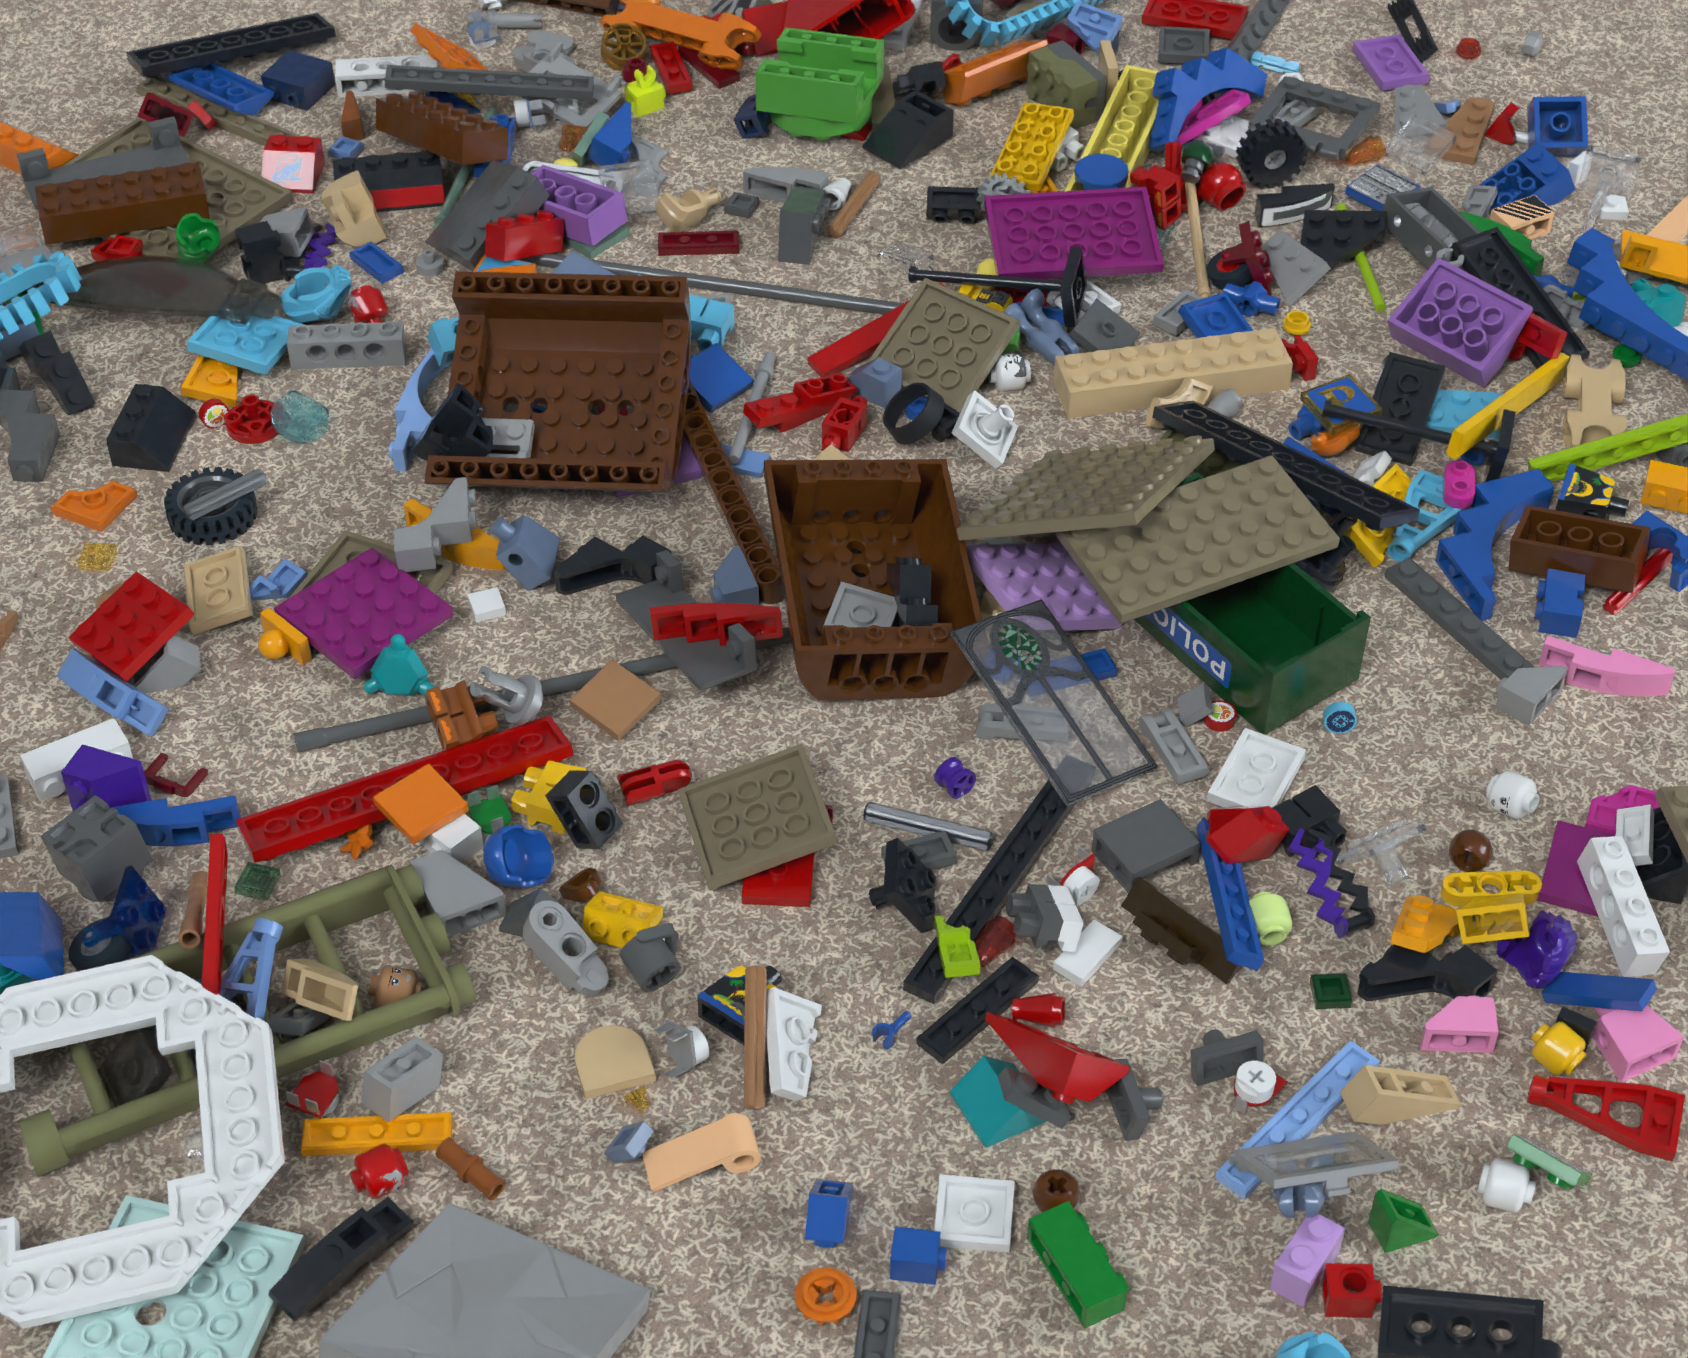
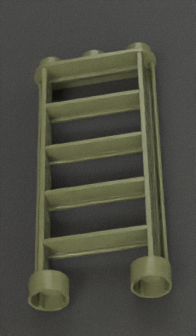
M412 864L395 870L394 866L388 865L224 925L222 971L230 967L246 936L252 931L256 918H264L283 926L280 939L275 945V951L311 939L322 964L348 976L327 932L391 910L429 986L426 990L368 1012L364 1011L356 994L352 1021L344 1020L286 1043H282L278 1033L272 1032L277 1079L315 1065L320 1060H328L449 1013L454 1018L461 1014V1007L476 1002L474 986L463 962L445 967L440 958V955L450 952L451 948L445 927L438 913L435 912L420 918L415 909L416 906L426 903V898L419 876ZM205 932L201 934L200 943L195 948H184L178 941L131 959L153 955L172 970L180 971L192 979H201ZM247 966L239 983L253 984L255 980ZM241 994L243 1001L247 1007L248 996ZM266 1007L264 1021L268 1023L270 1014ZM87 1041L71 1044L68 1047L94 1115L57 1129L51 1111L47 1109L18 1120V1124L36 1175L39 1177L70 1165L68 1159L199 1109L197 1071L188 1050L169 1054L180 1083L112 1108ZM30 1054L14 1057V1062L29 1057Z

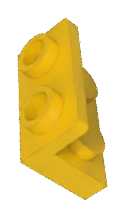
M599 891L584 906L582 929L592 941L623 948L626 943L637 935L638 931L657 926L662 920L664 907Z

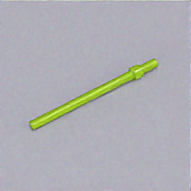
M1344 203L1336 206V210H1348ZM1363 249L1362 252L1354 257L1376 312H1384L1387 307Z

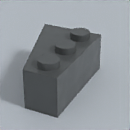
M796 186L792 189L780 210L778 262L810 265L821 224L824 223L825 215H828L830 201L825 198V189Z

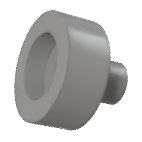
M425 249L423 254L416 259L417 272L425 277H434L444 271L443 257L434 253L432 249Z

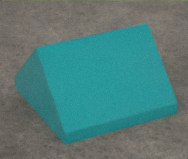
M983 1055L950 1090V1095L983 1146L987 1148L1047 1121L1004 1100L998 1081L999 1074L1006 1067L1018 1073L1020 1072L1013 1063Z

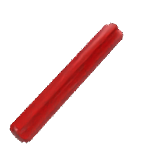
M1659 548L1645 561L1633 593L1614 591L1603 604L1604 611H1608L1611 615L1618 614L1671 563L1673 553L1667 549Z

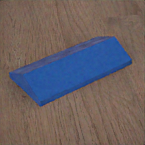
M209 63V66L204 68L189 67L180 73L167 74V80L238 113L255 116L274 96L272 90L215 63Z
M0 892V965L35 980L64 975L62 919L39 892Z

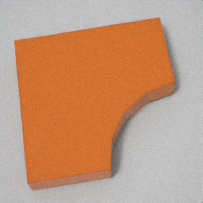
M111 480L106 485L94 490L75 491L69 489L51 507L53 515L102 532L138 495L135 488Z

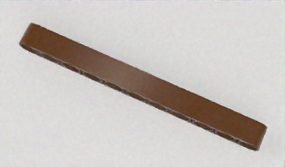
M689 380L683 434L697 460L704 481L735 547L740 546L758 584L760 600L766 604H777L784 599L779 565Z

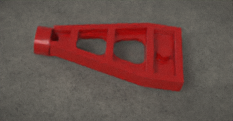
M1534 1074L1528 1092L1527 1103L1548 1107L1636 1152L1672 1162L1677 1150L1685 1095L1644 1084L1551 1076L1545 1078ZM1580 1093L1598 1096L1601 1099L1599 1113L1589 1112L1573 1104V1094ZM1615 1101L1638 1104L1642 1109L1639 1126L1630 1128L1614 1120L1609 1114L1610 1104Z

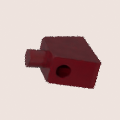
M147 92L137 117L152 122L174 116L179 135L185 137L194 113L168 99Z

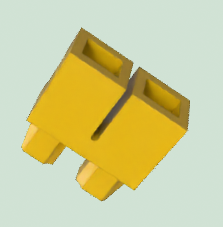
M549 760L544 769L528 767L524 775V788L532 789V791L527 792L516 789L511 799L512 810L527 815L529 825H535L538 821L551 825L553 832L565 835L566 830L545 795L569 771H586V768Z

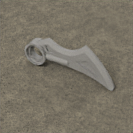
M631 136L632 141L630 145L638 157L640 173L633 177L634 194L646 198L653 197L659 193V185L667 177V174L659 168V162L669 155V152L654 143Z

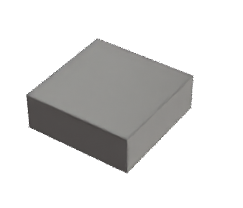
M1204 683L1177 698L1180 722L1185 726H1190L1213 712L1210 688Z

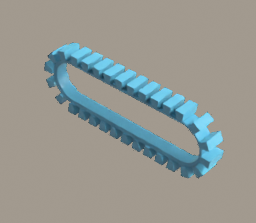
M946 0L945 6L954 7L948 15L953 24L962 19L967 24L961 34L971 39L975 31L982 33L981 45L991 46L997 38L1001 46L1008 43L1009 40L1012 41L1019 38L1020 35L1029 34L1031 30L1034 32L1042 26L1051 25L1053 21L1055 23L1062 20L1063 17L1067 18L1077 1L1094 6L1095 4L1103 3L1105 0H1052L1000 22H993L982 18L972 9L968 0Z
M54 252L47 260L43 253L33 256L34 265L25 269L21 262L10 267L14 274L8 277L6 271L0 273V331L6 328L10 335L20 329L16 323L17 321L22 320L26 326L35 321L33 312L38 311L42 317L51 312L48 306L49 303L54 301L57 305L61 306L69 300L66 293L78 292L81 287L79 281L82 278L69 254L64 256L63 252ZM40 282H44V284L38 288H34L33 286ZM27 290V294L22 297L18 296L19 293ZM8 299L12 300L11 303H9L6 306H3V302H5ZM0 332V340H1V339H3L4 337H3V335H2L1 332Z

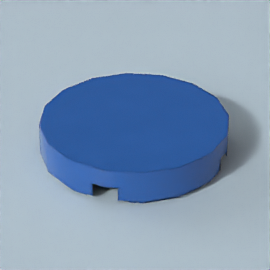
M1092 154L1083 157L1077 162L1074 173L1075 181L1078 184L1079 182L1083 184V188L1086 190L1114 189L1119 186L1122 188L1128 180V166L1123 160L1115 156Z

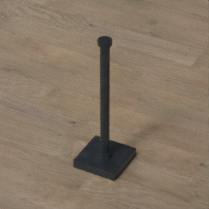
M1071 247L1062 280L919 270L916 266H911L908 274L909 283H916L927 278L941 283L1031 290L1038 288L1044 291L1060 292L1065 327L1076 326L1087 290L1082 247Z
M1325 400L1321 417L1327 418L1329 415L1449 445L1452 433L1331 404L1332 401ZM1504 409L1494 439L1489 440V442L1480 441L1469 449L1483 453L1488 458L1484 482L1500 478L1510 450L1515 411Z

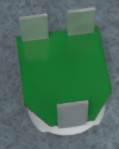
M498 785L487 788L488 798L480 800L479 791L467 794L469 802L468 812L472 820L481 826L484 842L499 828L511 825L512 816L502 795L499 794Z

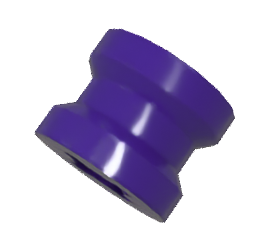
M951 757L938 767L934 780L940 787H946L947 793L952 798L959 799L973 788L976 782V775L972 770L964 769L961 760Z

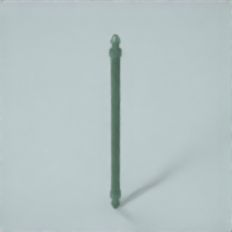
M494 106L490 107L482 119H490L491 116L497 115V108ZM474 164L461 166L443 207L434 220L433 231L455 206Z

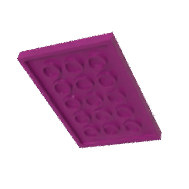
M1147 187L992 195L984 197V207L997 276L1035 279L1062 278L1071 247H1082L1086 277L1163 272L1164 262Z

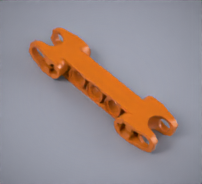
M620 0V3L624 4L626 8L616 15L605 14L599 21L604 30L614 24L627 23L641 30L644 36L665 42L674 41L676 45L699 51L698 57L709 66L719 69H741L745 62L734 49L743 42H756L761 37V33L756 26L740 18L738 15L724 12L718 21L660 6L661 0Z

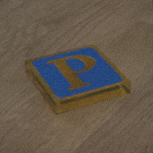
M1351 374L1301 392L1300 396L1303 404L1331 435L1353 428L1361 423L1329 415L1327 418L1321 417L1325 400L1332 401L1331 404L1382 416L1383 409Z

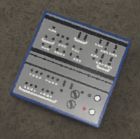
M1377 164L1347 185L1345 194L1377 211H1383L1387 194L1420 189L1421 185Z

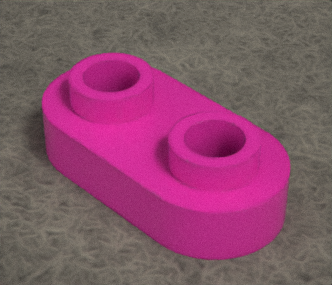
M1452 461L1445 466L1443 500L1453 508H1467L1472 505L1475 495V470L1466 461Z

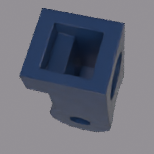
M756 94L748 97L733 119L741 138L746 139L765 135L767 131L765 122L770 118V112L756 111Z

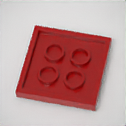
M136 571L87 620L81 623L68 638L84 653L124 682H127L195 614L187 605Z

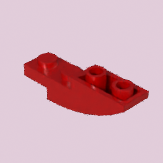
M842 373L811 378L794 383L792 393H784L779 396L745 403L743 413L758 428L774 425L780 432H785L829 413L840 397L849 399L857 392V387Z

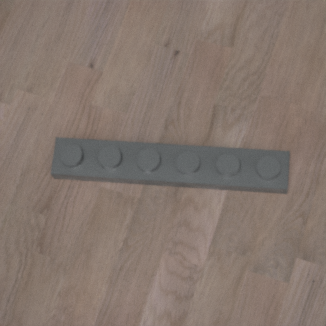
M1411 558L1386 569V579L1500 680L1504 677L1509 678L1517 668L1534 667Z

